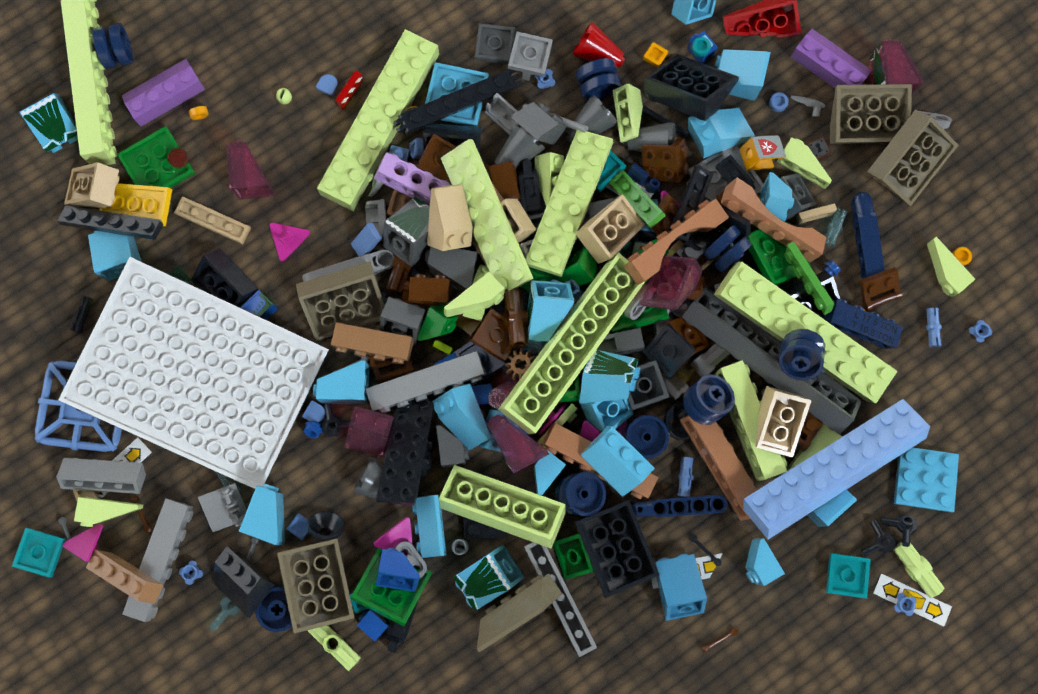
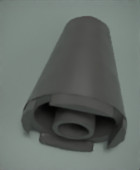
M595 95L589 98L574 122L588 126L587 132L598 135L617 124V120L612 113L602 105L603 103ZM568 128L566 139L572 144L577 130Z
M669 122L640 128L638 137L624 142L625 146H628L629 150L642 153L641 148L644 144L672 145L674 136H676L675 123Z
M517 124L494 162L501 164L514 161L515 169L523 165L524 160H531L543 152L545 147L542 144L540 145L537 139L521 125Z
M370 457L367 462L368 466L363 468L353 492L376 499L383 465Z

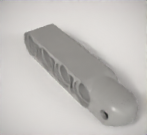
M389 250L376 251L308 272L302 276V279L305 282L366 262H371L376 275L379 272L392 268L394 255Z

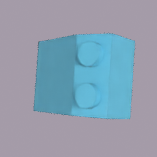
M739 108L718 110L706 121L699 120L693 116L688 118V131L703 159L744 143L751 137H755Z
M470 384L450 389L432 401L439 419L463 442V445L468 450L491 439Z

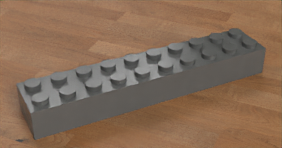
M705 286L701 298L693 301L682 318L689 325L700 330L704 336L716 342L720 348L732 354L735 359L743 360L744 364H747L751 371L759 374L767 383L772 384L779 390L801 395L811 400L808 412L816 419L825 423L830 430L840 435L854 421L861 400L822 371L816 377L808 380H796L788 377L779 366L782 342L714 295V291Z

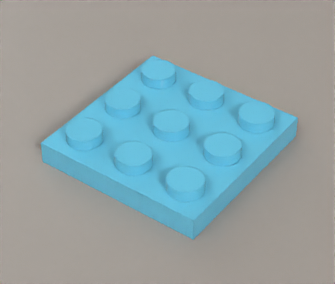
M435 62L425 104L489 78V73ZM483 102L441 120L477 127Z
M912 447L898 456L894 504L954 512L959 454Z

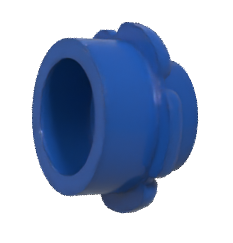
M831 259L827 263L824 262L825 267L823 269L831 276H838L837 273L841 269Z
M316 421L305 423L304 433L308 437L315 439L323 433L320 423Z

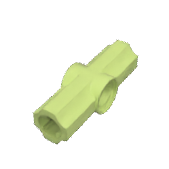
M902 542L898 543L894 548L895 553L906 566L905 570L908 575L919 583L928 597L933 598L943 592L945 588L931 571L933 569L927 559L920 556L911 543L909 547L902 546Z
M329 625L307 630L323 646L325 651L331 653L348 671L361 659L344 641L343 637L337 634ZM331 638H335L338 641L336 649L331 648L329 645Z

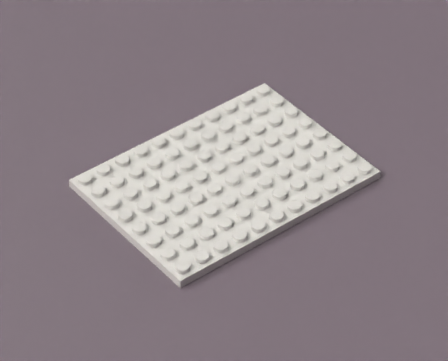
M129 257L59 401L256 489L257 485L263 487L329 349Z

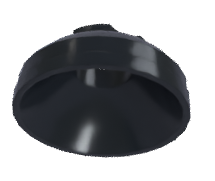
M679 404L669 408L663 419V423H665L669 431V436L676 440L690 438L680 419L688 415L684 405ZM672 419H676L679 422L677 430L671 425Z
M317 512L308 520L310 535L319 541L325 542L337 539L344 530V520L334 512ZM328 531L331 534L329 536H323L320 534V532Z

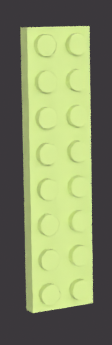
M577 129L527 254L526 262L528 267L562 277L577 238L575 233L582 225L613 145L612 138L587 131L584 133Z
M468 139L441 157L451 184L463 185L473 227V235L489 272L505 288V294L506 289L510 291L518 288L534 278L475 143L472 139Z

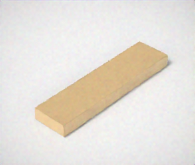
M183 196L174 211L175 215L242 245L251 230L250 226Z

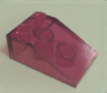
M664 255L660 270L651 276L640 305L677 310L695 290L702 274L696 259Z

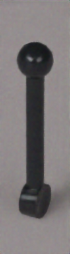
M695 534L690 535L689 540L695 542L714 561L716 566H720L722 563L721 559L716 558L697 540Z

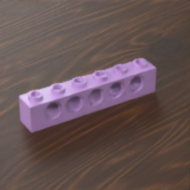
M387 152L373 178L411 198L417 197L429 207L431 198L429 187L451 186L449 182L434 177L432 173L422 171L414 164L407 163L399 159L397 155ZM394 170H398L401 175L396 174ZM412 179L417 180L418 184L414 183Z

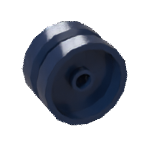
M122 23L111 24L109 30L104 26L93 28L94 46L98 58L105 69L115 68L118 62L123 66L133 64L132 47Z
M613 59L594 60L581 66L576 71L578 84L582 85L580 91L584 100L588 101L593 95L599 100L613 95L614 89L622 86L619 76L616 75L617 68Z
M735 225L731 226L702 253L708 260H713L719 254L722 256L714 265L720 273L728 266H732L752 245L746 237L741 238L736 244L733 242L741 232Z
M797 329L785 335L781 343L779 366L782 372L796 380H808L819 375L824 367L826 344L823 338L818 333L809 329Z
M709 374L701 377L685 392L683 403L687 414L695 422L701 425H711L730 412L734 407L735 396L729 383L717 375Z
M647 415L633 420L626 427L623 437L646 460H650L661 455L667 448L669 431L665 423L659 418ZM644 434H646V437L649 438L648 441L644 440Z
M571 473L559 481L555 498L556 501L565 504L566 514L570 516H591L603 507L606 500V489L601 479L592 473Z
M284 586L274 587L255 610L258 622L266 630L281 632L292 628V622ZM278 606L283 608L282 612L278 611Z

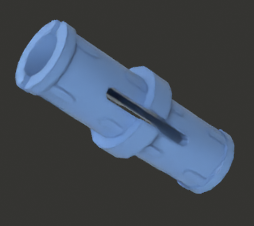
M939 308L926 309L928 346L940 347L942 346L940 338L942 325L939 324Z
M681 457L680 474H678V496L690 497L691 480H693V458Z

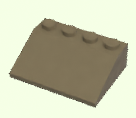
M912 84L836 85L830 122V144L890 143L911 116Z
M915 109L867 172L880 184L911 206L958 147V144L931 116Z
M371 262L296 284L298 299L316 341L333 336L336 323L363 327L379 322L380 315L385 307Z
M337 539L277 553L294 634L354 619Z
M549 573L543 577L539 574L531 580L532 584L526 587L524 584L515 590L516 595L511 597L509 594L500 600L501 605L496 607L494 604L485 610L486 615L480 620L477 643L478 652H481L543 612L562 594Z

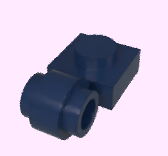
M636 163L628 171L627 175L634 182L644 187L648 193H654L653 196L660 190L659 180L655 178L648 180L649 174Z

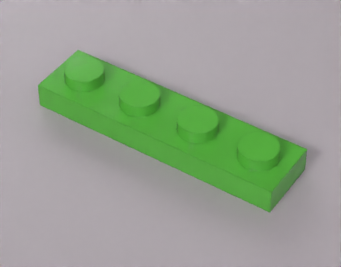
M624 170L609 181L610 185L619 195H624L636 213L650 228L666 216Z
M795 242L788 244L785 252L787 262L793 265L796 276L804 282L806 292L813 296L817 309L822 310L824 315L830 313L834 302Z

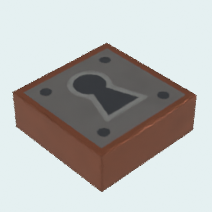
M824 137L806 144L817 160L831 154Z

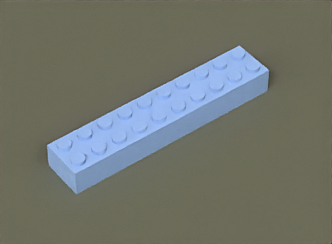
M902 399L744 498L743 510L764 536L770 539L925 440L930 426Z

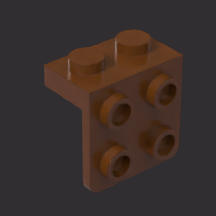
M677 138L672 145L644 144L642 146L643 170L649 174L648 180L655 178L659 181L680 182L688 173L689 165L686 163L688 149L685 145V138Z

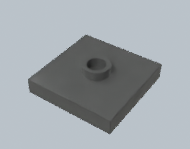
M479 23L475 60L509 64L514 44L515 27Z

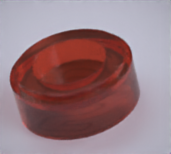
M175 148L169 152L168 161L174 168H183L188 163V155L184 150Z

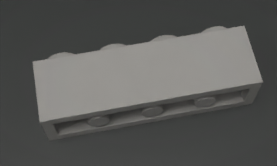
M64 458L56 477L61 489L140 494L146 473L143 463Z

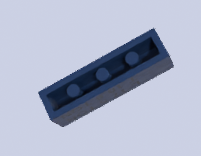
M843 299L834 300L832 311L823 316L825 321L841 332L884 349L897 348L903 326L896 324L895 320L883 319L878 313L866 312L863 307L849 305Z

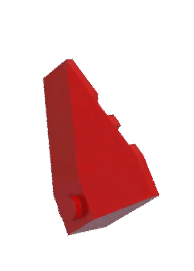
M763 0L723 16L726 35H760V37L776 36L777 38H786L801 34L797 0Z

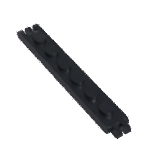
M508 69L402 113L393 124L394 126L402 124V126L396 129L398 133L403 131L410 133L489 100L496 93L501 95L523 85L522 80L514 82L520 76L519 74L511 76L517 70Z

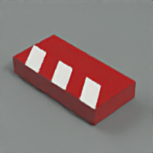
M354 71L336 98V103L342 110L346 108L364 81L360 72Z

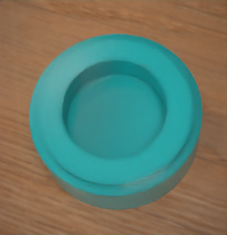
M705 37L696 38L691 48L693 54L698 57L706 56L711 49L710 41Z

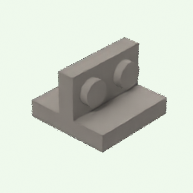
M516 32L508 69L523 72L522 79L528 81L531 74L544 77L553 40Z

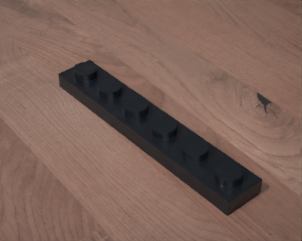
M65 206L57 220L63 226L156 240L164 225L158 219Z

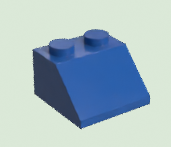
M394 548L382 549L375 586L415 592L420 575L404 553L398 552Z

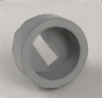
M457 539L452 543V551L456 555H463L469 549V544L464 539ZM457 545H464L465 549L457 547Z

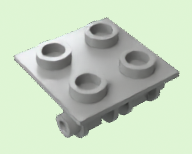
M236 483L198 497L212 532L234 524L236 527L241 526L247 509Z

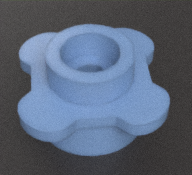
M547 69L544 77L535 75V78L538 80V88H549L555 85L552 70Z
M979 320L974 327L969 328V333L973 334L976 337V341L981 343L984 342V338L992 335V330L983 320Z
M190 561L188 565L180 568L179 574L182 575L186 584L191 585L194 580L203 576V571L198 569L196 561Z
M899 593L894 610L896 612H903L907 616L913 615L916 599Z

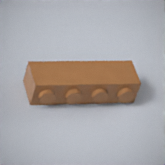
M336 323L331 346L338 353L347 354V351L354 352V355L358 357L370 355L375 360L385 361L386 358L391 359L392 363L403 365L404 362L409 363L414 340L410 336Z
M95 549L86 566L88 570L140 602L155 604L164 585L112 552Z

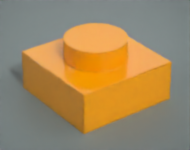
M653 42L645 53L643 60L659 68L669 51Z

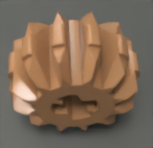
M523 348L520 349L519 355L514 350L513 354L515 357H507L511 363H505V366L510 368L507 374H513V380H516L518 376L520 380L536 359V356L530 357L532 354L530 350L525 354ZM520 361H522L523 363H527L526 365H524L525 368L523 370L521 368H517V366H520L518 364Z

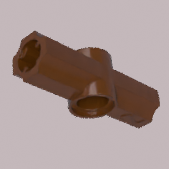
M396 255L392 263V273L386 288L392 292L402 294L404 284L413 270L411 266Z
M514 288L510 291L506 289L504 294L506 309L503 321L504 325L508 326L509 343L513 348L524 347L528 344L526 333L528 313L523 308L522 292L519 288Z

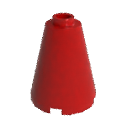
M592 22L585 29L572 53L575 57L588 61L605 58L613 59L616 67L619 68L625 60L623 57L624 52Z

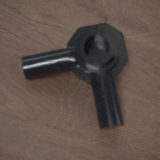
M324 404L326 419L322 423L323 434L328 437L338 436L342 429L357 427L355 419L341 422L334 417L332 404Z
M903 515L898 519L882 517L881 525L897 527L902 533V546L909 547L911 534L917 531V521L908 515Z
M877 519L869 522L876 534L874 544L861 549L863 556L866 557L876 551L886 554L894 550L896 542L893 536L883 532Z

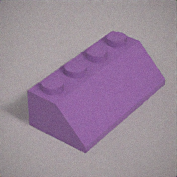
M811 29L805 35L791 55V58L834 88H836V85H861L872 71L814 29Z
M184 59L123 94L122 98L134 120L140 126H143L204 91L205 88L187 59Z

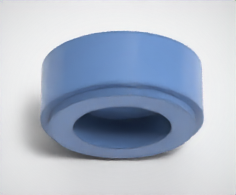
M781 92L773 94L769 100V106L775 112L784 111L789 103L788 97Z

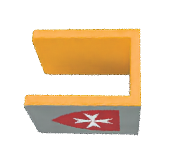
M778 135L751 137L739 149L746 171L773 169L772 159L786 157Z

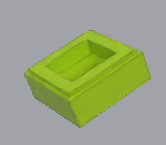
M435 340L433 344L434 350L446 356L453 353L452 347Z

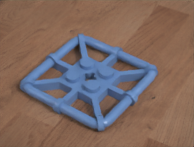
M51 361L45 372L41 398H38L39 409L34 437L36 442L50 446L67 447L76 451L79 449L101 452L115 451L120 441L121 428L114 425L111 440L100 425L101 419L59 400L49 399L53 374H55L65 388L68 381L60 369L73 370L76 365L75 362ZM48 405L61 406L58 420L43 430ZM63 424L74 425L72 440L47 437ZM82 426L94 427L105 444L80 441Z

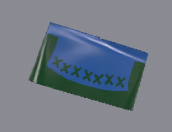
M260 290L240 307L264 320H267L278 309L274 305L275 303Z

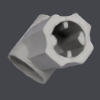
M715 343L705 354L702 353L690 365L700 377H703L714 370L715 366L730 353Z

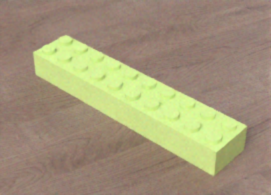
M61 0L80 156L89 164L97 162L104 165L116 164L117 150L113 146L115 134L110 124L113 118L108 109L110 97L106 93L108 81L106 76H104L105 68L98 58L92 33L93 28L100 27L97 24L99 13L95 7L97 0Z
M406 29L404 30L318 185L317 190L321 196L354 211L369 184L372 174L375 173L397 132L396 129L400 127V125L394 126L393 122L399 119L398 116L405 113L411 107L439 56L437 44Z
M620 253L615 254L612 259L606 262L499 407V411L528 434H534L539 430L645 283L643 282L638 285L635 283L624 267L629 261Z
M743 262L734 263L714 293L720 300L781 342L785 335L797 329H809L818 333L826 344L822 371L867 402L877 403L897 373L894 368Z

